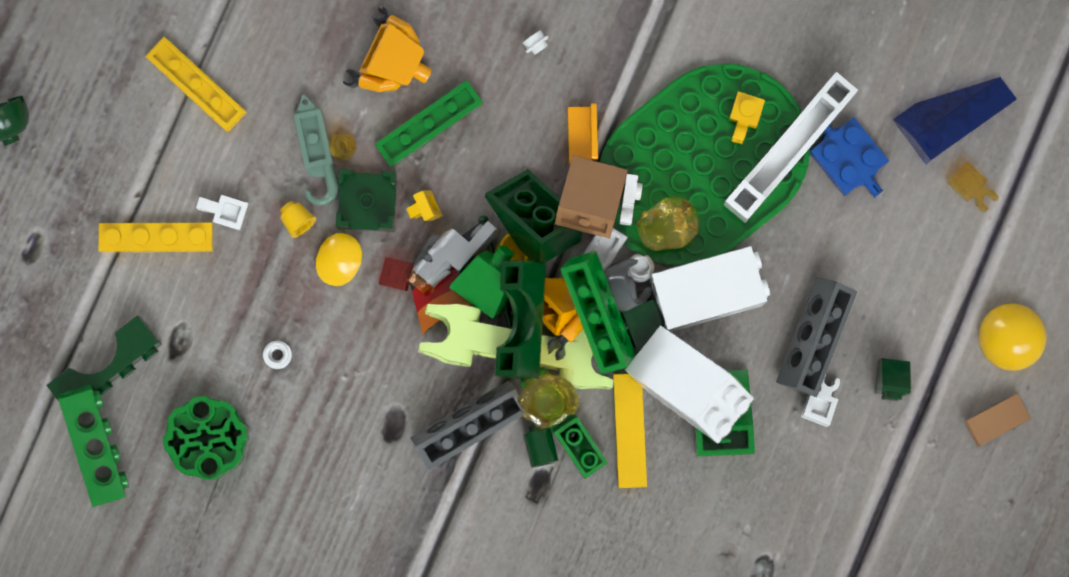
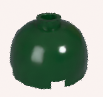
M23 95L7 99L8 103H0V142L2 141L4 146L20 140L18 135L26 129L29 123V111Z

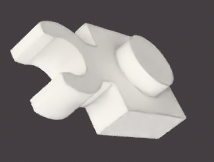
M627 174L620 217V224L631 226L634 202L641 199L643 184L637 183L638 175Z
M835 378L832 381L831 387L827 386L823 380L817 398L810 395L807 396L801 417L825 427L830 426L838 399L832 397L831 394L838 389L840 379Z

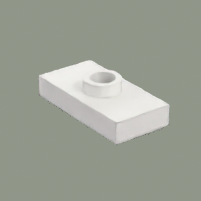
M613 228L610 239L595 235L584 254L596 251L605 272L628 237Z

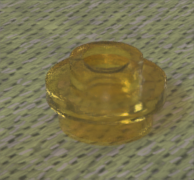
M337 133L329 141V150L337 160L346 161L354 155L356 141L349 134Z

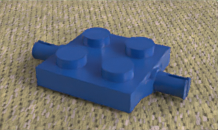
M855 117L843 126L835 129L829 125L823 132L825 137L819 145L810 151V155L843 196H846L853 189L864 185L873 198H875L884 190L881 189L873 177L881 167L889 162L888 158Z

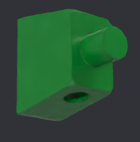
M503 245L498 247L495 254L488 250L483 251L465 268L449 288L493 319L503 311L508 297L500 290L502 261H510L514 256L513 251Z

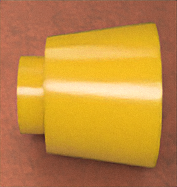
M290 201L280 210L282 214L280 219L292 238L305 233L313 226L317 219L300 202L294 203Z

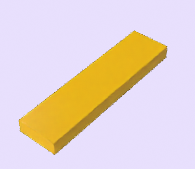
M165 36L145 56L227 133L247 113Z
M613 374L618 488L647 487L643 388L629 374Z

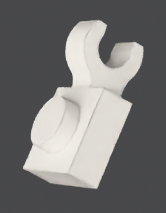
M221 195L219 203L199 197L196 208L203 212L215 214L213 223L241 231L249 204Z

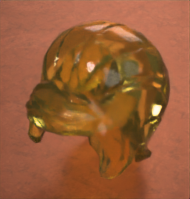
M678 196L666 197L658 201L650 210L642 212L640 219L637 221L640 239L646 247L655 251L677 249L688 245L696 237L700 225L699 216L694 206L687 199Z

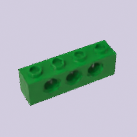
M593 251L570 258L560 270L600 373L604 374L628 367L636 353L597 252Z
M92 385L58 394V401L92 508L125 498L124 489L128 488L129 484L125 472L118 471L116 462L121 461L117 446L116 444L110 445L107 436L112 434L108 418L102 419L99 408L104 407L100 392H94ZM83 412H90L94 415V420L90 424H82L78 420L79 415ZM91 439H99L103 443L102 448L98 451H91L86 445ZM100 466H107L111 469L110 475L105 478L98 477L95 471Z

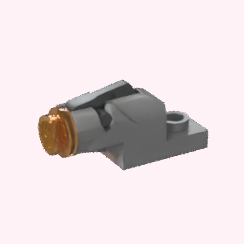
M487 221L484 226L480 224L474 229L470 235L472 238L470 242L453 228L446 231L442 236H431L415 261L414 268L410 272L412 275L407 280L423 294L428 290L432 291L442 279L451 273V267L461 274L480 253L485 251L498 236L499 231Z

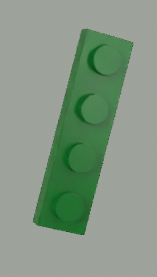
M466 80L374 145L390 168H392L482 106L483 102Z

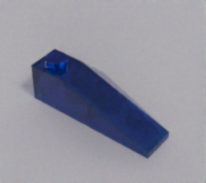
M998 77L917 102L894 118L893 121L927 165L1015 102L1017 98L1002 78Z

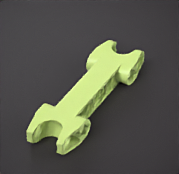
M427 304L425 314L443 321L447 327L448 335L443 342H420L418 352L443 363L471 367L473 354L496 359V348L508 339L512 329L479 323L481 310L475 307L460 304ZM584 329L572 343L567 342L565 345L566 355L558 361L555 358V353L558 349H554L549 354L547 348L549 340L555 337L542 335L540 367L560 371L558 377L559 385L580 390L613 388L614 380L596 373L592 368L591 358L593 352Z

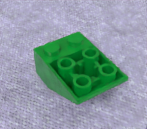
M748 369L725 370L750 394ZM751 403L747 411L740 415L732 425L730 432L718 444L694 427L695 457L755 454Z

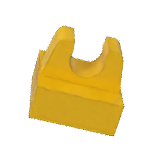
M423 190L414 194L413 197L416 203L406 208L410 219L423 217L424 221H433L443 216L432 190Z

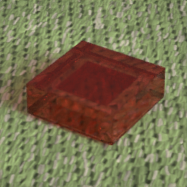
M385 257L379 285L407 292L414 264Z

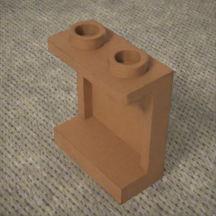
M573 156L559 203L555 225L610 239L628 170Z

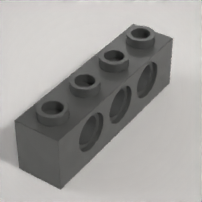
M816 277L776 383L796 392L817 398L856 297V290L837 281Z
M508 380L410 438L424 463L431 470L527 414L528 411L516 389Z

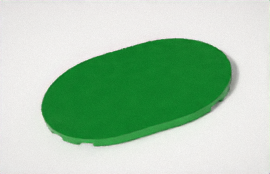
M724 63L702 66L675 79L628 116L607 141L599 162L628 170L627 174L638 175L637 183L643 184L641 199L634 202L631 226L620 224L625 189L624 183L613 225L614 229L628 237L624 245L636 254L644 257L647 255L653 262L679 267L730 252L783 210L793 199L804 180L809 164L810 148L746 223L726 208L724 203L802 113L798 103L787 89L766 73L746 67L745 65ZM738 92L765 100L756 129L748 126L742 145L731 141L737 123L729 120Z

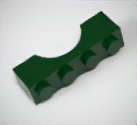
M525 260L502 261L500 290L508 297L511 303L513 327L508 339L496 348L495 376L514 379H539L546 264Z
M137 315L115 332L117 341L116 354L112 362L104 370L94 374H82L72 368H68L46 386L57 400L58 394L92 385L93 391H99L102 396L113 388L111 383L118 377L124 379L136 370L134 365L143 359L146 362L153 358L159 352L157 348L162 344L145 321Z

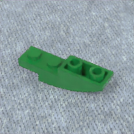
M544 367L540 368L539 379H524L520 382L534 406L584 479L608 464Z

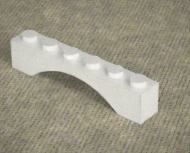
M836 72L777 143L728 197L724 206L746 223L855 96L858 89Z

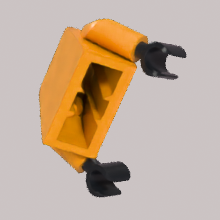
M379 6L378 11L385 15L381 19L372 16L374 23L380 26L359 70L363 75L360 76L354 70L348 69L345 72L354 74V81L351 83L343 81V83L350 88H355L359 85L360 88L375 92L395 91L400 86H408L412 78L425 83L432 69L420 63L424 49L419 46L420 40L413 27L394 15L389 16L386 8Z
M545 277L543 323L556 336L562 335L560 339L553 338L549 340L547 346L549 354L554 349H558L555 353L557 361L565 357V345L568 341L572 343L583 330V326L564 278L552 279ZM508 299V308L513 313L511 303Z

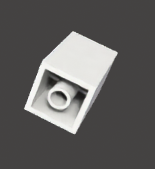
M750 246L652 274L649 281L664 328L669 332H673L763 306L767 302L768 296H770V291L766 279L761 280L759 275L762 264L758 252L753 253Z
M662 326L656 330L625 369L650 395L717 444L730 432L732 425L741 414L747 411L754 399L732 375Z

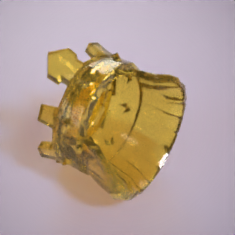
M543 372L539 379H527L525 381L526 386L522 394L518 395L517 401L522 406L524 412L522 416L526 420L535 423V427L540 429L549 428L561 423L568 415L575 414L579 407V397L573 384L564 377L552 376L550 372Z

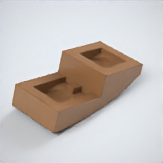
M1017 393L964 421L978 447L1028 421L1031 417Z

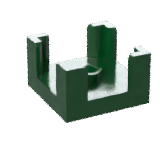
M339 169L338 184L340 188L338 212H336V227L341 230L394 232L397 191L396 172L382 171L381 174L354 173L353 170Z

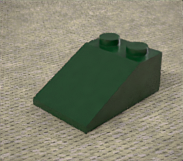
M529 169L485 193V198L519 250L532 262L544 264L581 242L582 231L555 225L561 198Z

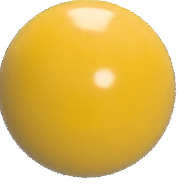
M1017 303L1000 305L991 310L984 317L980 325V348L987 360L1000 369L1018 371L1028 368L1041 357L1045 350L1047 342L1045 325L1040 316L1025 305Z

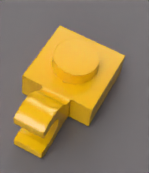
M741 92L737 93L729 118L730 121L737 123L732 142L742 145L748 126L756 129L765 102L764 99Z

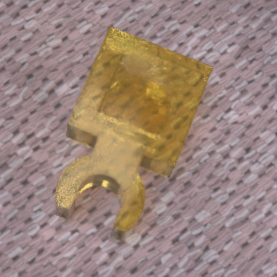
M968 161L947 182L966 202L974 197L976 199V206L982 212H986L989 209L983 203L984 197L988 196L994 202L999 199L994 191L983 188V185L988 180Z

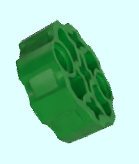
M207 396L194 397L181 407L175 408L168 417L166 434L163 436L164 450L169 454L174 467L182 474L202 478L203 480H216L232 469H237L244 460L247 442L250 440L249 430L239 415L238 409L230 403ZM205 402L209 406V413L206 417L199 418L195 413L196 406L199 403ZM226 418L228 419L223 429L213 430V426H220ZM233 424L236 430L242 432L241 435L237 436L236 443L233 438L228 437V433L232 432ZM183 425L187 430L197 429V433L187 434L179 427ZM204 431L214 436L221 435L219 438L209 440L208 446L204 442H192L193 439L203 437ZM177 434L180 439L185 440V444L180 445L179 451L177 447L172 446V442L176 441ZM226 443L233 450L230 452L225 446L216 447L215 444ZM200 447V450L191 451L189 456L185 458L190 448ZM212 458L217 462L218 468L214 474L208 475L204 471L203 466L206 460Z

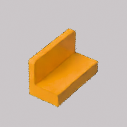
M591 103L590 107H568L569 164H571L573 156L598 162L596 103Z

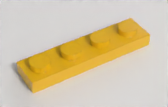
M99 223V252H213V223Z

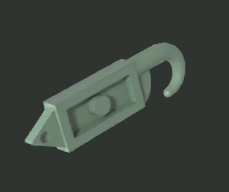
M303 94L297 113L293 114L305 170L312 177H325L327 194L322 198L314 197L310 190H306L305 194L312 204L325 206L336 198L338 183L321 108L318 109ZM308 101V104L304 105L303 102Z

